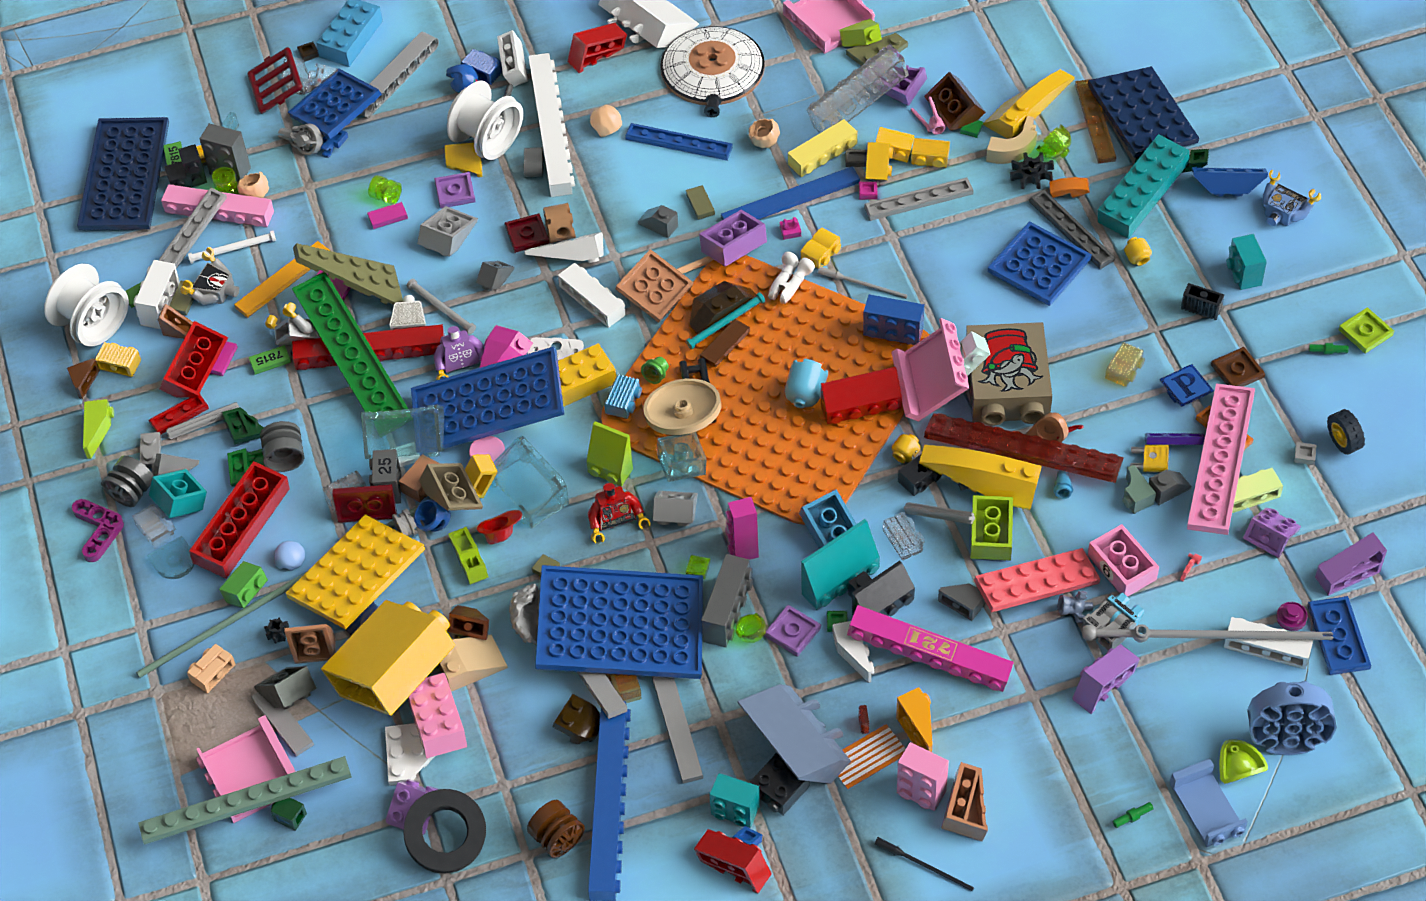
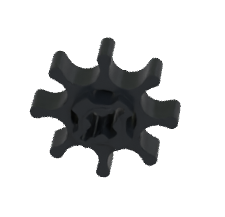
M1024 152L1023 162L1011 161L1012 170L1017 171L1010 172V180L1021 179V189H1025V186L1029 183L1035 184L1037 189H1041L1040 180L1047 179L1053 181L1052 172L1048 170H1054V161L1043 162L1044 155L1042 152L1036 158L1028 157L1027 152Z

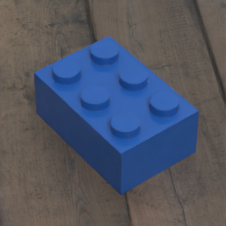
M869 294L863 312V335L916 345L920 342L924 328L925 304Z

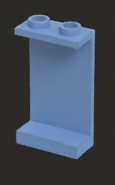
M1210 758L1172 773L1170 779L1172 789L1206 847L1213 844L1214 846L1220 845L1231 837H1240L1244 834L1248 823L1246 818L1239 820L1212 774L1214 764Z

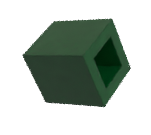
M292 798L274 802L271 807L274 821L295 831L307 815L304 804Z

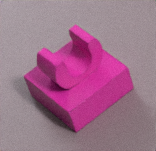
M796 217L790 220L783 219V221L779 222L784 240L802 237Z

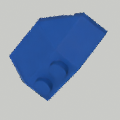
M1192 167L1194 177L1214 196L1232 194V196L1240 197L1243 194H1249L1268 177L1266 168Z

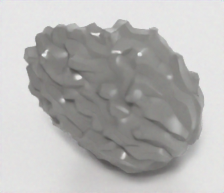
M536 584L527 585L513 593L509 606L512 628L515 629L516 634L520 635L524 643L529 642L535 645L537 644L540 590H538Z

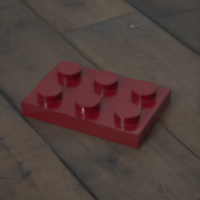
M392 485L333 489L332 495L338 523L357 522L364 515L375 520L393 519L392 515H397Z

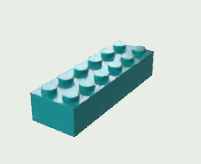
M1158 134L1099 207L1097 222L1129 239L1189 164L1190 150Z

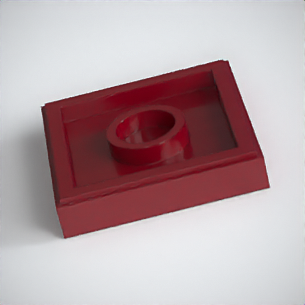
M540 213L504 222L514 253L550 244Z

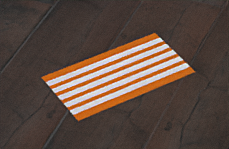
M885 724L842 749L851 762L838 777L846 788L849 789L900 759L906 749L888 725Z

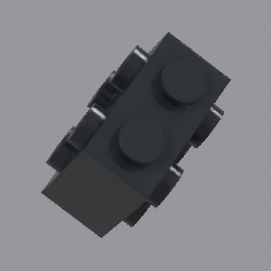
M777 752L750 781L751 784L759 786L760 800L765 802L773 812H779L783 816L810 786V781L797 779Z

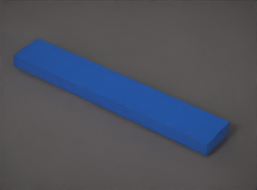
M630 123L625 135L626 140L727 161L733 148L732 143Z

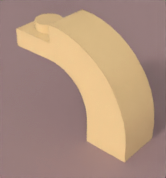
M1027 116L1023 131L1014 138L1002 139L991 137L987 148L986 162L1008 164L1012 160L1016 162L1022 160L1024 152H1027L1029 155L1035 148L1037 141L1034 117Z

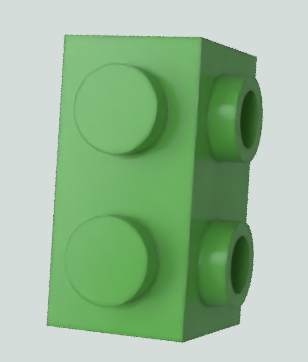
M243 561L219 590L226 603L245 608L268 579L260 566Z

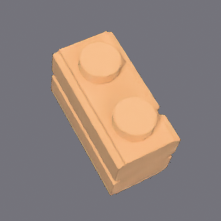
M214 644L203 652L202 658L197 663L194 662L190 665L187 675L191 683L205 693H209L236 664L229 652Z

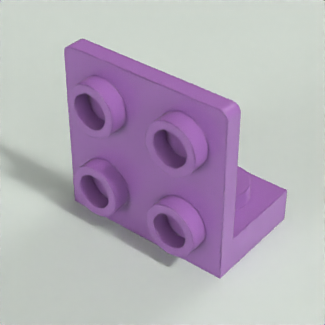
M1265 508L1251 519L1243 539L1279 558L1289 538L1297 533L1301 526L1296 524L1295 520L1283 517L1275 509Z

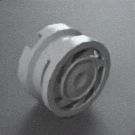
M407 508L402 510V513L398 514V516L393 514L392 518L397 531L408 536L418 534V530L414 529L416 523L413 517L408 515L410 512Z

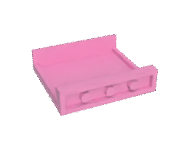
M790 0L783 2V15L825 54L842 44L839 33L840 29L867 19L874 21L875 18L874 12L865 6L862 0H800L795 4Z
M942 318L939 319L941 328L904 352L900 349L892 351L894 366L897 369L905 417L918 422L969 389L956 326L954 323Z
M266 715L258 718L259 726L211 750L202 753L200 748L196 749L199 754L196 760L201 769H206L207 773L204 775L208 784H214L216 788L212 790L215 797L296 772ZM271 804L231 816V819L235 823Z

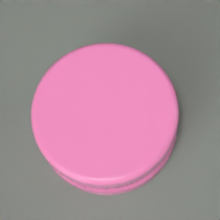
M488 436L475 440L469 448L470 458L472 455L489 454L497 471L506 462L505 446L497 437Z

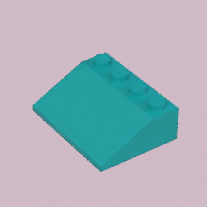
M863 519L801 561L802 595L816 610L826 607L834 598L845 594L848 589V581L863 571L868 575H872L879 569L880 556L866 519Z

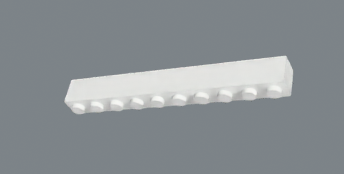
M549 53L529 56L550 194L551 197L570 195L575 183L574 176L569 174L573 173L571 162H567V160H570L569 149L565 150V147H568L567 136H563V134H566L565 123H561V121H564L563 111H559V108H562L560 97L557 98L559 88L558 85L554 84L557 83L556 72H552V70H555L554 60H550Z

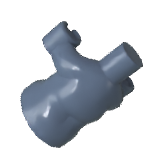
M1079 591L1075 597L1061 595L1057 604L1058 613L1060 615L1073 614L1076 623H1082L1085 615H1082L1083 611H1092L1093 602L1084 601L1087 599V592Z

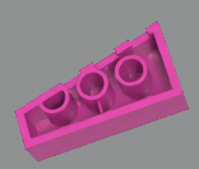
M752 497L728 502L727 511H725V533L729 543L727 545L729 555L749 560L759 558L757 511Z

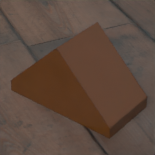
M93 358L67 368L80 399L84 398L100 371L96 359Z

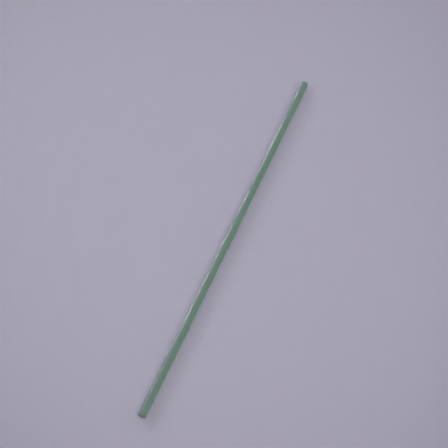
M418 506L409 510L410 514L408 515L414 516ZM393 520L385 524L391 528L396 527ZM306 572L137 671L138 677H143L288 591Z

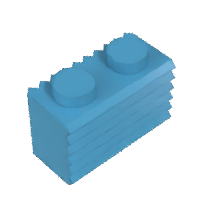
M618 374L604 403L605 413L628 419L629 413L634 412L636 398L641 396L642 387L639 385V380Z

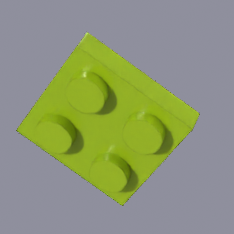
M1368 307L1339 325L1338 329L1365 354L1394 334V330Z

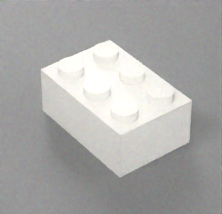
M153 260L151 267H148L147 276L141 282L139 294L134 298L137 317H139L142 326L161 329L158 322L160 312L164 304L170 306L180 283L174 263Z

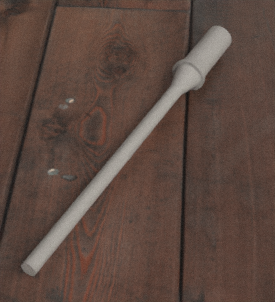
M820 267L818 270V274L834 278L835 280L844 279L903 298L908 296L844 276L839 271Z

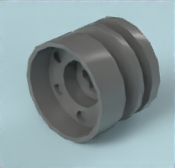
M289 421L273 422L261 430L260 439L263 461L267 468L276 472H286L298 468L303 463L305 457L301 432L296 424Z
M124 455L116 462L113 471H109L107 477L102 480L101 486L118 503L127 507H135L143 496L142 492H146L151 486L154 475L143 463L133 457Z

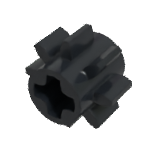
M280 617L278 619H270L268 626H264L267 640L272 639L275 644L277 642H285L284 628H289L288 621L282 622Z

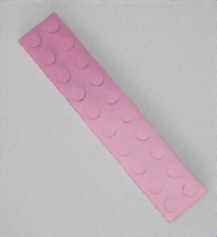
M1216 384L1187 530L1224 535L1229 533L1255 388Z

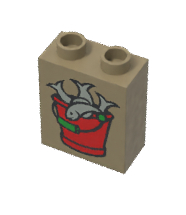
M1043 322L966 325V336L972 331L985 338L991 353L968 375L972 422H983L986 425L995 426L1004 421L1022 420L1027 424H1035L1041 417L1051 413L1052 388Z

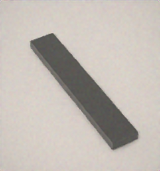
M1045 190L1030 197L1029 202L1075 246L1092 254L1091 261L1099 269L1115 261V256Z

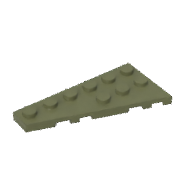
M298 243L294 245L293 251L297 263L314 271L321 270L327 273L328 277L333 280L338 278L344 281V285L367 296L374 295L380 298V302L386 305L388 302L393 305L396 302H403L394 265Z

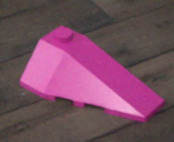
M496 325L485 340V349L480 359V368L526 355L533 342L519 331Z

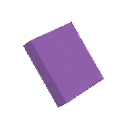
M470 172L434 178L440 209L445 206L453 207L476 202Z
M787 605L765 631L764 637L798 657L819 632L821 624Z

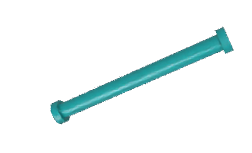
M758 292L756 297L695 337L686 339L688 347L690 349L695 348L696 344L757 304L764 303V296Z

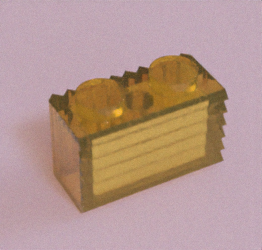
M1122 342L1106 369L1105 379L1127 387L1129 382L1135 380L1137 368L1141 369L1144 364L1143 349Z

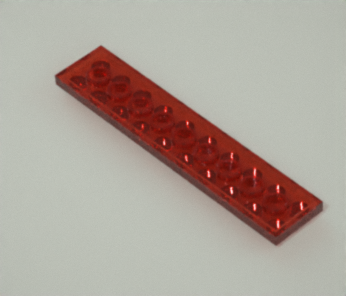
M933 413L924 432V438L1113 483L1117 482L1124 457L1113 453L1107 454L1096 449L1081 448L1074 444L1069 445L1057 440H1047L1035 435L1022 434L1019 431L1004 430L1001 427L987 426L980 422L974 423L963 418L949 417L942 413Z

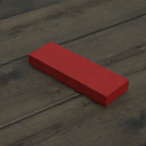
M199 394L198 397H190L149 419V423L155 432H160L162 435L168 428L190 420L208 410L209 407Z

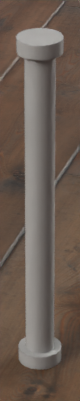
M415 279L408 281V289L417 292L462 326L468 334H472L475 331L476 325L467 322L418 285Z

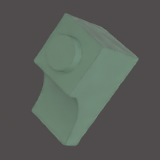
M1135 465L1128 467L1126 480L1129 486L1124 490L1123 503L1135 514L1154 505L1156 493Z

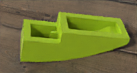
M467 527L448 533L469 584L489 578L486 566Z

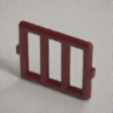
M289 47L284 48L272 57H266L264 62L247 73L258 111L261 114L277 104L285 103V99L297 93L303 87ZM286 56L287 61L256 80L255 75ZM290 69L291 73L262 92L259 91L260 86L285 70ZM292 80L294 81L295 85L263 104L262 99Z

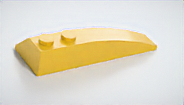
M1059 69L1004 102L983 125L1007 139L1018 136L1023 131L1027 116L1034 117L1035 119L1075 77Z
M924 445L919 464L940 475L944 474L952 478V481L969 487L975 493L977 491L985 496L1013 497L1014 507L1029 511L1042 467L991 453L935 445Z

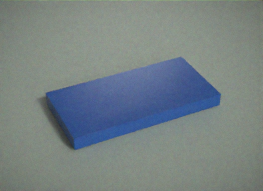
M1348 596L1308 602L1307 607L1315 632H1332L1334 634L1331 635L1334 637L1332 640H1318L1329 675L1371 669L1372 665Z

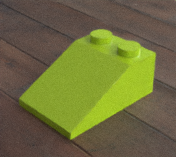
M594 421L586 460L588 473L594 477L603 478L609 483L623 486L633 470L630 436Z

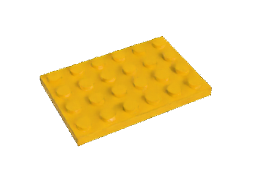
M364 515L286 592V596L308 610L347 629L425 550L424 544Z

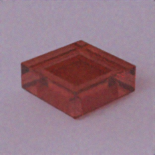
M860 705L858 707L860 732L868 734L869 717L867 705Z

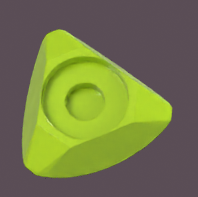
M1229 739L1222 744L1219 771L1220 779L1224 784L1268 770L1266 760L1251 744L1238 739Z

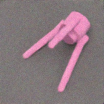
M929 97L934 115L929 119V125L914 108H911V111L926 127L928 133L932 132L934 135H938L945 131L946 125L942 118L938 116L932 97Z

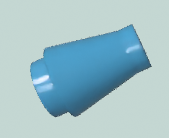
M1059 470L1057 472L1053 491L1060 499H1067L1073 493L1072 483L1067 470Z

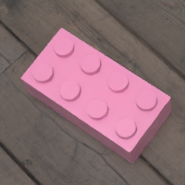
M445 673L425 678L407 699L426 759L466 748L467 742L464 728Z

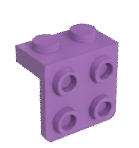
M412 779L397 782L386 817V823L404 830L405 818L411 806L424 794L438 789L431 786L421 787L418 781ZM431 815L426 819L423 825V835L426 833Z

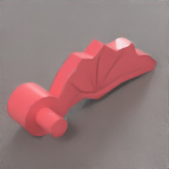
M1189 553L1188 557L1192 559L1186 565L1180 578L1181 581L1185 580L1195 563H1200L1202 556L1196 553L1194 555Z

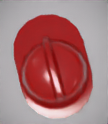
M510 510L485 520L477 526V531L484 534L488 544L503 542L511 536L513 525L521 519L522 512L520 510Z

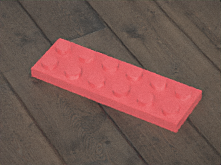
M1083 548L977 575L974 582L992 613L1099 584L1101 579Z

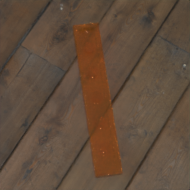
M1091 79L1075 81L1076 91L1098 164L1115 162L1116 154L1102 108L1088 87V81Z

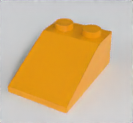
M918 687L897 697L896 719L913 744L932 752L931 701L927 693H923Z

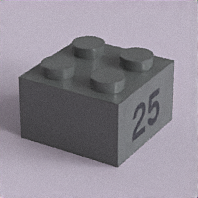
M374 450L373 458L369 459L370 470H372V475H369L370 486L392 485L395 503L399 504L401 503L399 480L401 479L402 471L397 450Z

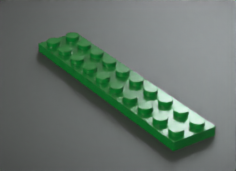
M322 272L293 287V293L380 439L413 422L414 417L327 273Z

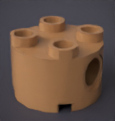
M568 203L543 208L550 243L576 238L574 227H572L573 217Z

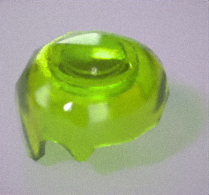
M758 613L747 614L736 623V634L744 642L755 643L761 640L766 633V623L764 618Z

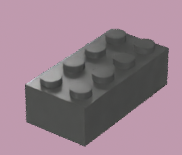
M729 554L725 555L701 620L703 642L727 648L729 640H733L735 629L733 628L740 621V609L745 607L747 601L746 592L751 590L753 579H750L752 568H750L749 559Z

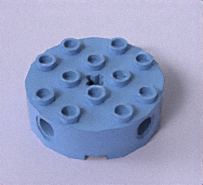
M1307 681L1278 682L1253 697L1247 709L1252 741L1256 745L1259 744L1265 747V751L1272 754L1296 755L1308 753L1315 750L1316 745L1322 742L1326 744L1332 739L1337 729L1332 698L1324 689Z

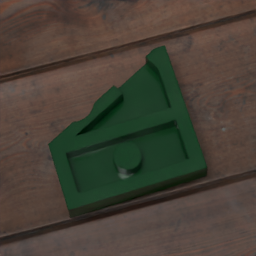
M239 407L222 412V418L235 445L260 438L261 430L264 427L258 423L255 417L248 415L244 409Z

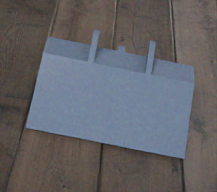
M779 684L737 702L798 780L831 784L850 764L851 760L834 740L835 738L843 737L841 729L835 728L827 732L825 724L819 722L811 712V710L820 708L817 700H810L804 703L791 686Z

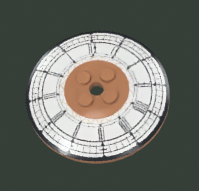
M708 26L690 30L675 38L665 49L661 58L660 68L665 85L681 99L699 105H707L706 96L717 94L721 97L720 105L745 97L758 86L764 75L765 60L759 45L745 33L728 27Z

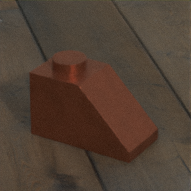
M457 605L449 613L450 627L447 632L487 640L489 619L475 608Z

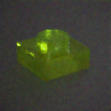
M691 555L686 568V574L702 575L703 579H706L711 563L710 558Z

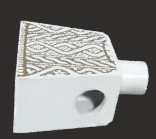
M406 295L403 298V302H396L394 304L390 330L426 326L422 304L420 301H414L413 296Z

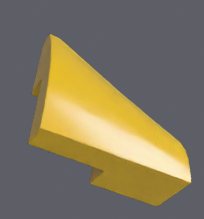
M474 143L445 145L447 168L460 170L463 173L469 171L476 173L477 177H483L481 157L476 154Z

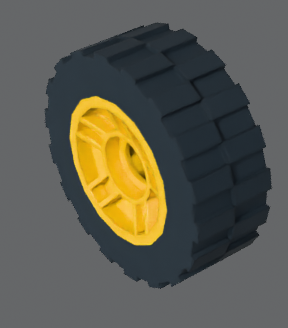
M1342 409L1328 416L1327 428L1329 435L1341 452L1349 455L1363 448L1365 445L1364 432L1353 413Z

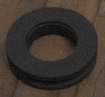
M438 789L428 792L416 800L407 813L403 832L405 846L412 859L426 870L435 873H453L462 870L470 865L482 850L486 837V822L483 812L471 797L460 791ZM440 810H451L459 814L467 827V837L464 843L458 849L448 853L438 852L430 848L422 834L426 819L432 813Z

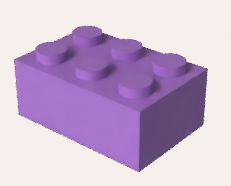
M739 210L699 234L701 252L723 266L731 264L767 242L765 224L743 210Z

